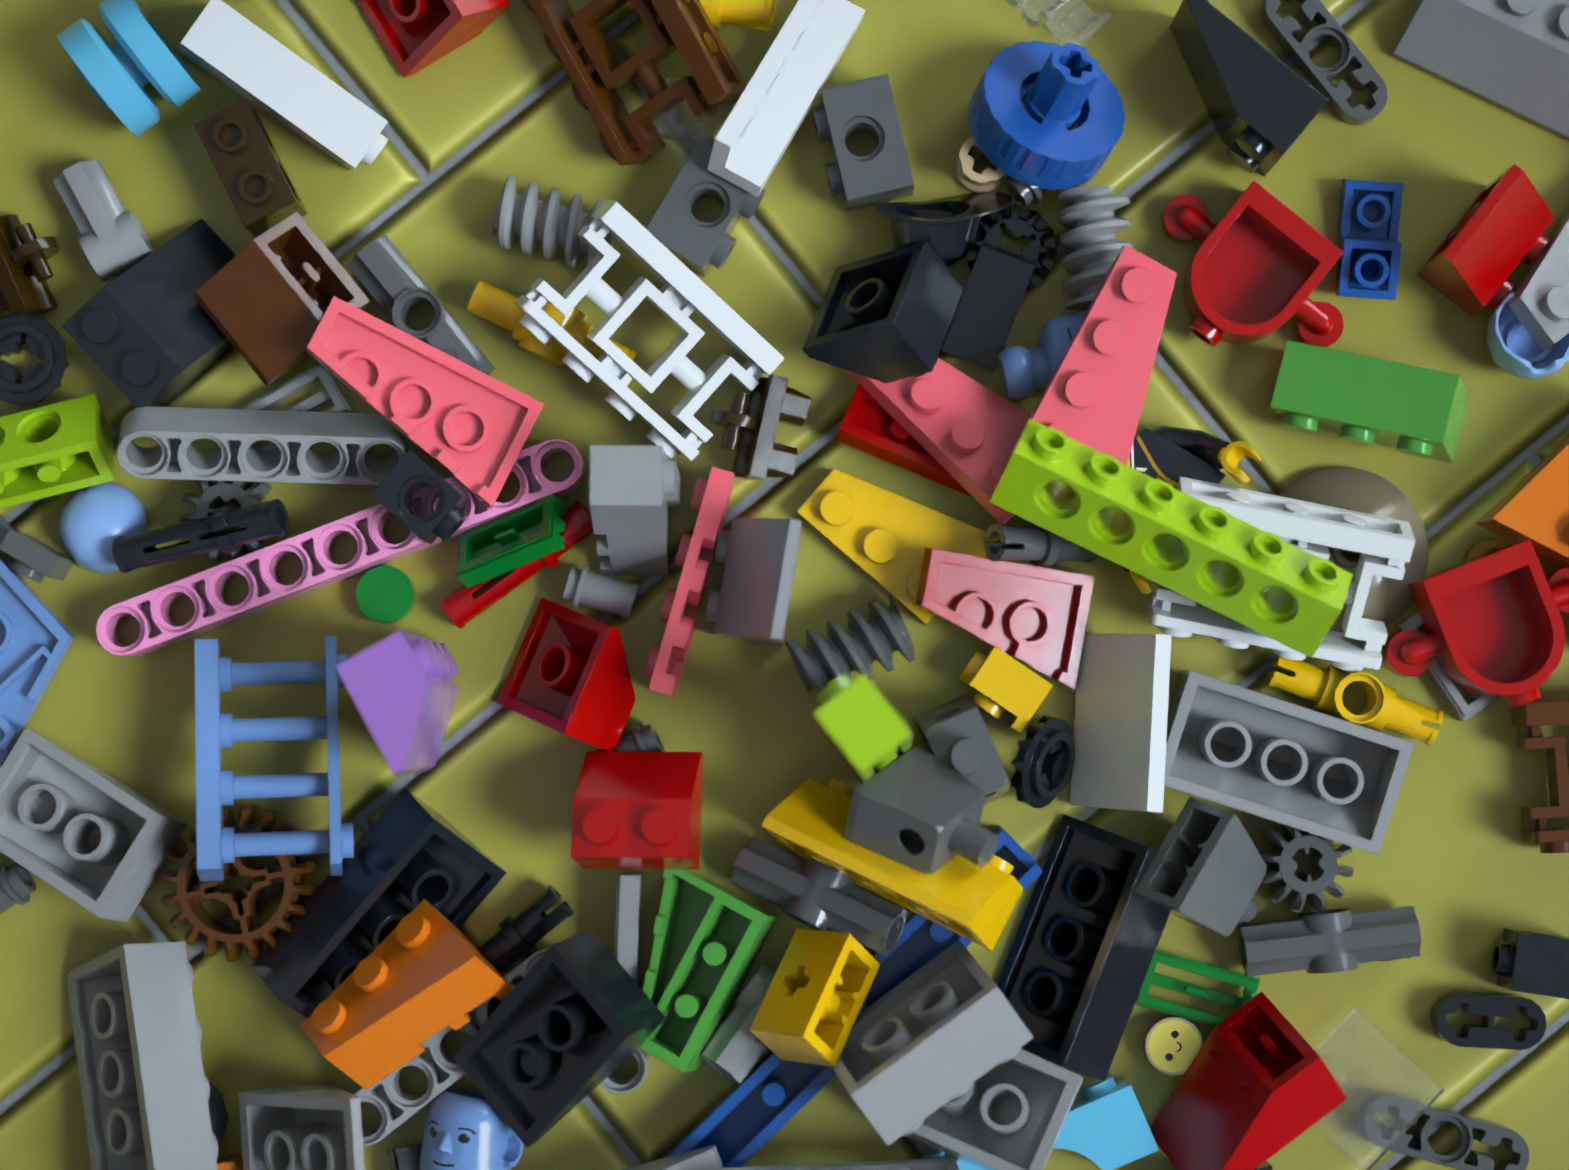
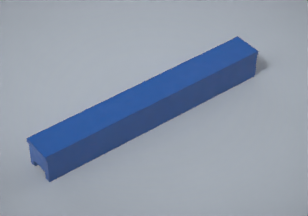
M1000 826L994 832L998 836V845L993 855L1005 860L1014 867L1011 875L1024 888L1023 893L1043 871ZM912 912L905 919V929L899 942L886 957L873 951L870 953L881 965L859 1013L956 941L960 940L965 947L972 941ZM770 1050L753 1067L741 1085L735 1084L671 1147V1154L674 1156L715 1145L724 1168L742 1167L836 1073L830 1066L781 1060Z

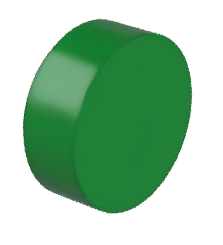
M377 566L370 569L361 577L356 588V601L359 609L366 617L379 623L390 624L402 620L410 613L415 603L416 591L412 580L405 572L392 566Z

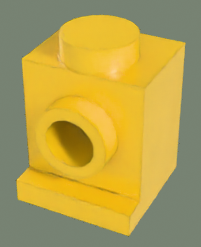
M996 646L992 647L986 656L977 650L958 677L959 680L967 684V687L976 692L972 701L977 707L997 720H1000L1004 713L1013 717L1007 728L1016 734L1022 733L1053 687L1051 683Z

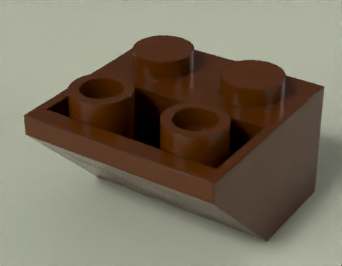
M298 212L293 213L253 239L200 287L193 296L266 386L311 356L306 352L307 346L334 296L362 311L365 310L370 302Z

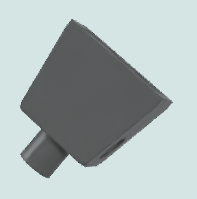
M967 694L914 716L928 752L982 789L985 795L984 805L1010 794V781L976 704Z
M919 745L914 746L853 790L844 839L924 874L936 872L956 855L979 867H983L992 858L998 845V836L979 825L985 803L983 790Z
M1189 797L1134 892L1189 923L1227 937L1233 933L1236 926L1246 925L1256 916L1258 904L1253 896L1266 875L1267 865L1241 821L1234 813Z

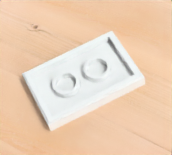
M1085 634L1076 682L1073 736L1075 759L1071 774V806L1163 812L1171 635Z

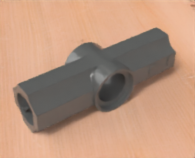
M387 235L369 242L347 264L352 273L392 320L396 328L487 375H490L495 370V367ZM419 304L432 305L435 308V318L430 327L421 331L409 329L407 318L413 307Z
M753 837L746 846L741 848L733 864L734 870L731 882L742 890L782 907V911L785 914L815 930L850 933L863 947L884 957L896 947L905 929L904 924L908 912L904 908L899 907L894 902L878 897L875 893H870L855 886V882L849 877L813 859H808L806 863Z
M1410 905L1351 912V909L1312 911L1299 914L1300 919L1274 920L1238 926L1240 960L1244 975L1247 977L1306 970L1307 973L1340 972L1358 968V963L1391 961L1420 956V926L1414 906Z

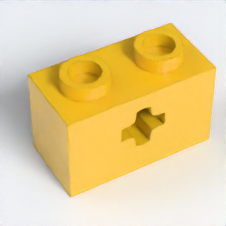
M796 928L751 1025L750 1031L781 1060L835 1067L881 964L850 933Z

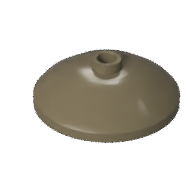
M1335 467L1309 473L1288 485L1277 495L1408 521L1416 541L1410 563L1405 562L1404 564L1405 573L1403 580L1373 575L1362 618L1382 621L1385 623V627H1387L1405 613L1414 601L1408 584L1423 579L1426 575L1428 541L1424 525L1416 508L1399 488L1385 478L1369 471L1349 467ZM1328 546L1330 553L1329 561L1333 562L1337 567L1352 573L1351 581H1353L1360 553L1358 552V556L1354 561H1348L1342 557L1339 548ZM1347 604L1343 605L1341 613L1330 630L1343 632L1341 624Z

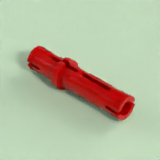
M580 500L575 501L574 505L566 510V514L560 516L565 521V531L562 536L565 539L563 549L516 568L479 597H476V593L499 576L471 588H467L463 584L447 597L439 600L446 614L459 629L465 627V624L483 613L500 599L506 597L511 591L546 566L552 570L561 562L558 557L594 532L591 515Z

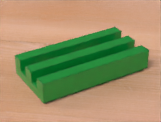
M553 494L460 534L456 577L467 588H471L563 549L565 539L559 533L565 531V521L560 516L566 514V505L556 494Z
M1156 949L1135 1004L1215 1027L1227 1017L1150 996L1148 993L1151 984L1239 1009L1256 996L1260 979L1252 976L1247 977L1238 972ZM1161 963L1244 987L1242 998L1154 973L1156 964Z

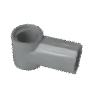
M97 158L77 162L62 170L61 174L53 180L68 212L82 234L78 236L81 248L91 266L103 281L136 265L154 252L153 246L143 227L130 209L126 210L104 167Z
M764 961L733 1001V1004L736 1006L724 1023H721L701 1054V1058L711 1068L737 1085L743 1083L768 1048L750 1031L751 1025L776 973V970Z

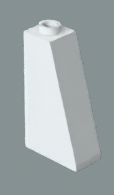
M210 0L179 45L178 52L349 170L355 169L360 161L369 167L388 141V138L380 133L388 122L386 119L222 0Z

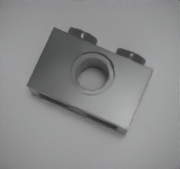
M888 74L821 89V107L812 109V115L819 143L829 141L834 158L833 163L825 164L832 197L843 196L846 211L912 196L915 184ZM854 133H867L875 139L877 149L868 156H855L846 148L845 142L847 138Z
M701 135L646 229L687 268L705 277L712 265L718 269L722 268L737 239L730 236L732 230L741 216L747 220L751 219L760 205L766 190L762 189L757 197L707 170L714 142ZM705 197L716 198L724 205V212L721 217L710 223L701 222L692 214L695 203Z

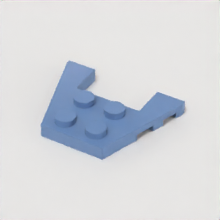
M1 554L0 768L15 746L75 639L72 632L22 577L10 567V564Z

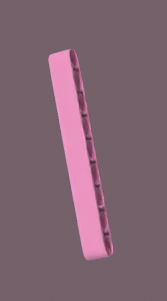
M562 439L547 440L521 450L510 473L517 475L519 478V493L510 502L501 503L495 501L491 510L453 477L445 479L469 500L465 509L466 520L448 540L547 496L556 494L560 498L571 494L579 489L585 480L587 468L583 456L573 444ZM560 452L572 456L574 470L568 479L562 482H553L546 478L544 466L550 456ZM432 486L416 490L410 502L414 515L417 517H427L433 514L438 508L439 494L436 488ZM378 504L112 605L104 610L98 618L96 625L97 639L101 646L111 654L127 657L144 656L444 541L437 537L432 544H429L411 530L409 537L405 541L391 544L385 537L384 527L387 520L394 514L382 504ZM341 534H352L357 541V553L353 560L347 564L339 565L331 556L332 543ZM297 554L303 562L302 576L295 583L285 585L278 577V564L285 556ZM242 574L248 581V596L242 603L232 606L225 598L224 587L229 578ZM186 594L192 599L195 611L190 622L183 626H178L171 618L170 609L176 598ZM133 615L140 624V635L135 643L126 647L118 639L117 628L123 618Z

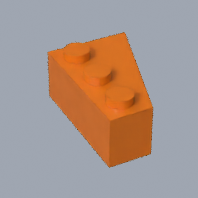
M1569 433L1491 511H1488L1476 523L1512 543L1531 539L1537 556L1560 568L1569 567Z
M423 899L410 914L398 923L397 927L377 948L357 965L355 970L340 986L315 1008L311 1016L300 1027L324 1058L367 1090L425 1051L424 1041L448 1025L455 1031L470 1022L468 1012L492 996L502 1001L513 990V987L463 932L429 902Z

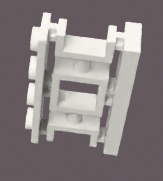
M605 199L591 215L593 220L578 232V235L598 255L562 295L538 277L531 285L532 288L525 296L521 295L515 302L525 313L518 322L544 345L552 337L567 350L568 353L561 361L586 383L594 376L611 390L604 399L629 422L636 414L639 415L653 428L646 437L655 446H663L670 459L680 452L692 461L699 454V451L696 449L713 436L693 415L730 374L744 388L752 391L759 384V378L764 373L770 375L785 358L618 202ZM610 233L664 283L661 289L658 290L650 281L640 276L622 297L613 290L601 277L620 257V254L603 238ZM586 295L606 314L586 336L604 352L598 359L590 354L541 309L547 301L561 314L567 316ZM645 297L682 330L646 372L609 340V337ZM694 311L747 360L745 364L741 366L731 356L722 353L705 373L685 355L701 339L705 332L688 316ZM671 373L689 390L670 412L687 428L681 435L627 387L632 379L652 394Z
M1179 476L1177 490L1208 505L1219 507L1229 515L1264 532L1273 533L1283 541L1318 558L1329 560L1328 546L1359 552L1360 557L1354 579L1350 583L1344 602L1347 605L1341 624L1343 632L1329 630L1312 657L1329 660L1331 665L1350 672L1362 671L1363 667L1380 669L1382 662L1381 648L1382 645H1385L1388 635L1385 623L1362 618L1373 575L1403 580L1405 573L1404 564L1405 562L1410 563L1416 541L1408 521ZM1155 583L1154 595L1151 596L1149 604L1150 623L1158 626L1162 632L1182 638L1191 637L1193 633L1215 637L1217 642L1230 648L1246 649L1251 644L1271 648L1276 655L1286 659H1306L1307 655Z

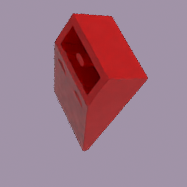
M1261 991L1214 1027L1150 1127L1155 1142L1177 1170H1254L1347 1100V1097L1321 1057Z

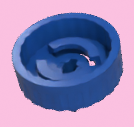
M1032 41L1016 43L1011 47L1008 46L1001 53L994 56L972 94L968 108V120L971 133L978 147L1001 171L1020 182L1034 187L1069 189L1086 183L1100 171L1122 134L1125 113L1123 112V103L1115 85L1109 80L1105 72L1099 68V62L1088 54L1085 47L1072 43H1066L1062 47L1051 42ZM1023 98H1024V101H1025V105H1026L1027 111L1025 110V108H1024L1023 105L1021 104V100H1022ZM1073 124L1072 129L1068 131L1067 127H1070Z

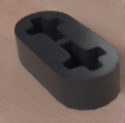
M1446 993L1437 999L1432 1006L1430 1014L1431 1026L1436 1035L1450 1044L1461 1047L1529 1049L1539 1043L1545 1034L1547 1026L1545 1014L1538 1004L1531 999L1511 994ZM1462 1003L1463 1011L1472 1015L1482 1016L1481 1025L1465 1024L1461 1028V1034L1456 1035L1455 1027L1446 1024L1445 1018L1446 1014L1456 1013L1457 1004ZM1520 1006V1013L1530 1017L1531 1022L1529 1027L1520 1028L1518 1037L1514 1038L1513 1030L1494 1025L1495 1016H1514L1515 1007Z

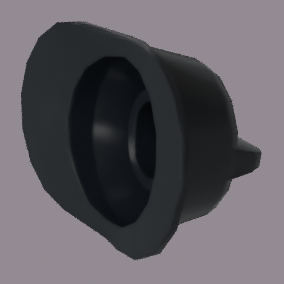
M1000 192L969 193L926 202L882 204L876 207V214L891 219L894 250L927 241L948 267L964 258L973 247L981 216L1008 208L1013 203V198L1009 194Z

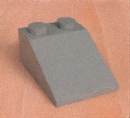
M733 518L731 532L720 530L715 564L725 565L722 587L710 588L705 621L716 622L715 635L783 646L801 539V520Z
M25 728L0 768V852L97 917L127 923L165 863L168 850L175 847L179 840L178 834L181 830L186 829L188 823L115 777L34 730Z
M1020 1049L1014 1058L1006 1063L996 1065L976 1080L963 1096L955 1100H949L925 1118L922 1125L916 1131L905 1137L986 1170H1044L1084 1078L1079 1074Z
M297 1082L239 1092L243 1170H365L360 1097L331 1084Z

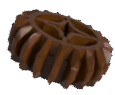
M242 805L236 823L231 808L229 806L223 807V828L234 827V833L274 832L272 829L276 821L275 811H264L258 823L255 824L254 806ZM286 822L276 832L295 831L296 826L292 822ZM183 829L178 834L180 841L188 848V851L169 849L166 857L171 862L180 865L179 871L173 870L161 873L162 882L177 883V892L166 894L162 897L163 905L180 903L182 912L170 919L172 926L177 927L190 921L193 927L186 933L184 938L185 942L189 945L195 944L204 935L208 936L204 946V954L209 957L215 956L224 942L225 955L229 962H235L240 959L243 944L245 945L247 955L252 961L256 960L264 951L262 939L268 947L274 949L275 937L280 933L279 929L283 932L291 933V924L289 923L292 919L291 916L293 914H305L303 906L305 902L300 901L301 895H312L319 887L315 883H303L302 874L318 870L317 861H307L300 864L297 857L298 854L275 855L280 865L272 867L256 865L250 856L235 857V863H224V881H207L197 884L196 833L189 829ZM236 867L240 876L250 875V878L265 875L266 877L263 881L252 883V888L244 890L248 895L246 898L243 897L241 890L231 891L228 888L217 891L215 887L229 883V878L236 877L237 875L233 872ZM284 882V893L277 911L269 921L259 927L257 914L261 913L260 898L262 892L270 885ZM218 899L225 902L232 912L233 920L239 919L241 930L229 928L216 921L206 911L201 901Z

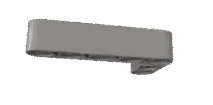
M551 945L540 948L504 976V979L513 989ZM494 996L468 1012L470 1022L459 1029L466 1031L472 1037L492 1014L491 1003ZM449 1025L423 1042L425 1047L423 1053L367 1090L361 1088L353 1094L360 1097V1102L374 1104L382 1114V1123L379 1129L366 1130L362 1128L363 1146H371L381 1141L466 1074L453 1059L454 1056L449 1053L446 1047L447 1034L449 1031L454 1030ZM640 1048L633 1053L639 1067L635 1076L628 1079H620L610 1074L601 1085L607 1091L616 1094H626L634 1091L642 1084L650 1066L649 1053ZM405 1066H416L426 1073L428 1088L425 1093L414 1095L408 1093L403 1088L400 1082V1074Z

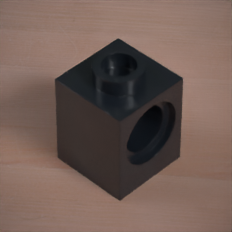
M411 450L406 453L371 493L375 499L409 529L429 544H432L437 537L444 542L448 540L467 518L462 509L469 500ZM424 486L435 487L439 494V505L436 511L427 517L415 516L410 505L414 492Z
M1504 928L1503 941H1496L1491 959L1492 973L1498 975L1497 986L1511 991L1569 999V938Z

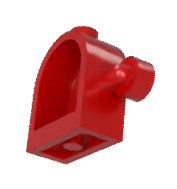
M1254 180L1218 225L1210 220L1207 206L1198 197L1181 195L1170 201L1161 217V225L1165 235L1170 240L1180 244H1188L1196 240L1201 243V246L1191 257L1183 279L1184 301L1192 317L1188 328L1197 338L1211 347H1215L1220 340L1234 344L1252 343L1273 334L1292 316L1295 318V336L1300 343L1328 348L1340 338L1344 327L1340 311L1327 302L1314 303L1308 296L1344 252Z
M1531 539L1512 543L1408 584L1428 634L1424 635L1416 630H1404L1392 634L1386 640L1382 649V658L1385 666L1392 673L1402 677L1422 674L1431 665L1433 657L1437 656L1445 673L1457 685L1479 695L1503 696L1508 709L1527 704L1542 697L1538 686L1553 674L1564 651L1565 629L1561 614H1569V567L1554 570L1545 577Z

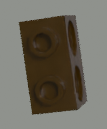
M246 99L194 124L243 226L254 237L263 234L295 212H298L301 216L308 214L258 112Z

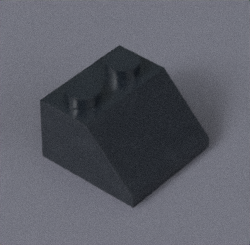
M927 241L836 267L802 350L810 358L883 383L922 376L933 371L964 287Z

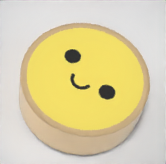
M1174 1015L1160 1017L1151 1023L1143 1039V1049L1147 1060L1158 1071L1167 1075L1185 1074L1203 1046L1199 1030L1187 1019Z

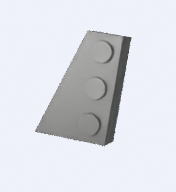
M590 445L589 506L594 535H601V540H597V555L601 556V575L669 576L670 506L681 505V472H679L678 466H676V461L668 459L663 446Z

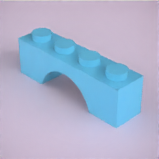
M1108 1075L1105 1081L1096 1079L1080 1088L1083 1096L1074 1100L1054 1146L1056 1149L1071 1150L1087 1157L1101 1170H1115L1159 1151L1132 1086L1125 1078L1115 1082L1112 1075ZM934 1149L920 1157V1159L955 1158ZM955 1158L960 1170H986Z

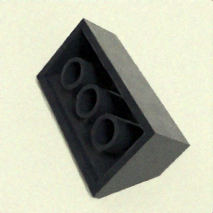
M403 788L354 845V858L342 859L343 876H331L330 873L303 905L305 914L294 915L289 921L291 933L281 930L275 937L274 949L267 947L251 966L279 1001L308 1019L315 1008L326 1000L355 970L357 965L367 957L365 953L371 949H376L397 927L398 923L410 914L423 899L429 902L459 929L504 877L506 872L444 817Z
M1063 815L1044 863L1043 873L1039 876L997 984L999 990L1034 1037L1023 1045L1021 1049L1067 1070L1105 1081L1170 915V912L1134 892L1158 852L1157 850L1068 815Z

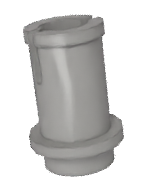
M585 564L583 569L571 566L562 600L572 602V608L577 609L578 604L622 616L624 619L629 618L638 584H630L588 572L589 566Z

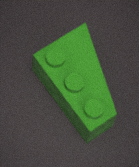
M1287 340L1270 407L1278 418L1284 419L1283 426L1294 431L1316 434L1317 429L1320 428L1339 433L1340 439L1354 444L1373 446L1374 443L1396 448L1397 451L1407 455L1435 458L1453 463L1469 402V395L1460 375Z
M664 869L663 892L659 914L655 918L653 929L655 937L649 970H646L643 991L666 1018L639 1048L677 1070L687 1073L698 1070L703 1060L701 1054L706 1048V1044L721 1023H723L778 916L694 870Z

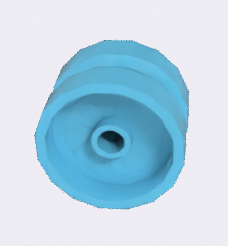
M103 0L99 3V16L115 38L108 42L91 21L83 18L77 19L57 34V38L77 65L76 71L97 99L109 112L112 110L129 131L138 138L160 121L159 108L144 88L145 85L150 82L169 104L178 107L198 93L201 87L134 0Z

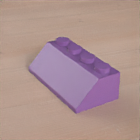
M398 631L336 665V670L393 775L426 772L435 767L458 692V687L452 677L460 673L457 663L445 643L439 644L437 641L433 642L430 638Z

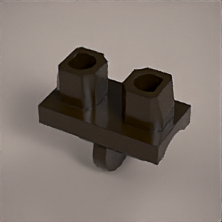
M17 214L0 217V319L15 314H45L57 307L46 280L54 276L47 260L60 251L57 240L52 236L37 238L31 223L21 225Z
M771 374L769 377H760L758 380L759 384L750 392V395L734 391L729 411H712L710 422L726 427L721 447L737 451L732 470L737 478L765 480L766 477L791 478L794 475L798 457L797 448L775 443L774 439L778 422L795 427L803 426L807 418L811 399L809 396L787 387L788 378Z

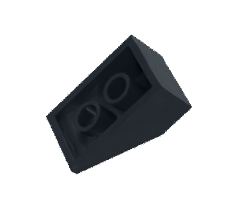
M1183 0L1169 27L1221 141L1229 147L1227 150L1228 156L1238 166L1250 173L1258 170L1266 176L1329 99L1207 0Z
M201 218L104 286L70 317L62 327L137 408L145 406L167 407L233 346L193 296L200 287L235 257L236 254Z
M591 929L552 944L453 1059L528 1148L535 1144L623 1064L666 1017Z

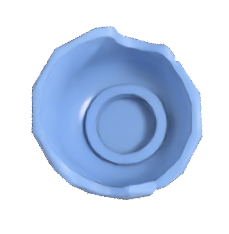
M1515 292L1507 294L1488 320L1486 345L1493 362L1506 373L1528 379L1548 376L1559 371L1569 359V334L1542 351L1508 305Z
M113 482L79 489L66 503L60 517L59 533L66 553L81 569L101 575L120 571L113 557V540L119 536L126 537L148 531L145 507L128 487Z

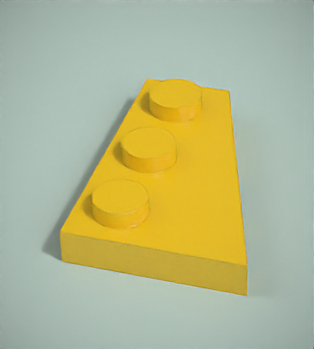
M834 469L797 511L801 518L925 625L935 616L915 605L925 547L986 557L984 542H999L1001 538L986 537V531L837 469Z

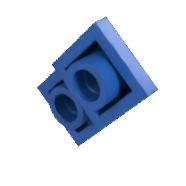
M1342 179L1337 247L1344 253L1337 260V296L1396 300L1401 242H1398L1397 238L1403 191L1402 183Z

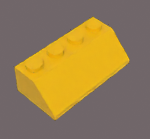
M808 778L766 815L761 827L791 853L807 861L808 859H813L852 879L856 885L888 901L894 902L898 906L990 951L993 950L1024 889L1016 878L1011 875L1014 867L995 855L983 867H979L956 855L936 872L924 874L844 839L854 789L832 778L827 786Z

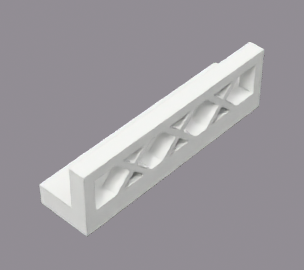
M798 0L716 136L707 170L757 197L759 196L816 100L820 90L823 88L862 22L865 13L864 9L847 0Z

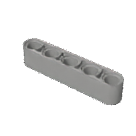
M153 406L138 407L125 415L120 425L117 448L118 462L124 471L133 477L143 479L379 485L407 453L406 437L380 414ZM146 436L153 438L159 444L151 448H142L135 445L132 440L137 437ZM207 438L215 441L218 446L213 449L203 450L196 448L191 443L197 439ZM267 440L276 444L277 447L271 451L262 452L252 448L250 445L256 441ZM318 442L331 443L336 447L328 453H317L309 449L310 446ZM375 444H387L394 448L391 452L384 455H376L368 451Z

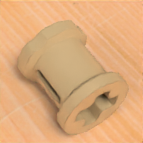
M972 135L962 144L956 163V176L960 184L970 192L994 191L1003 182L1006 173L997 168L993 163H991V168H986L982 174L972 170L974 159H980L984 154Z

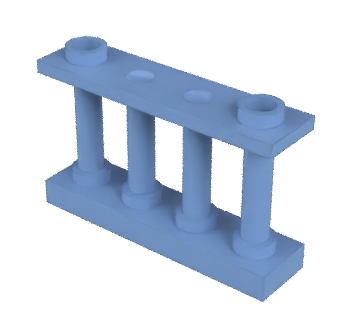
M336 635L325 636V660L232 663L231 657H221L218 639L194 640L197 872L200 882L224 881V863H235V857L330 853L331 876H343L342 859L354 858L353 823H341L338 688H346L335 668L336 665L349 659V654H337ZM326 683L327 716L233 719L232 713H222L221 692H232V686ZM327 739L328 772L234 776L233 770H222V749L233 748V742ZM329 796V830L234 833V827L223 828V806L234 805V799Z

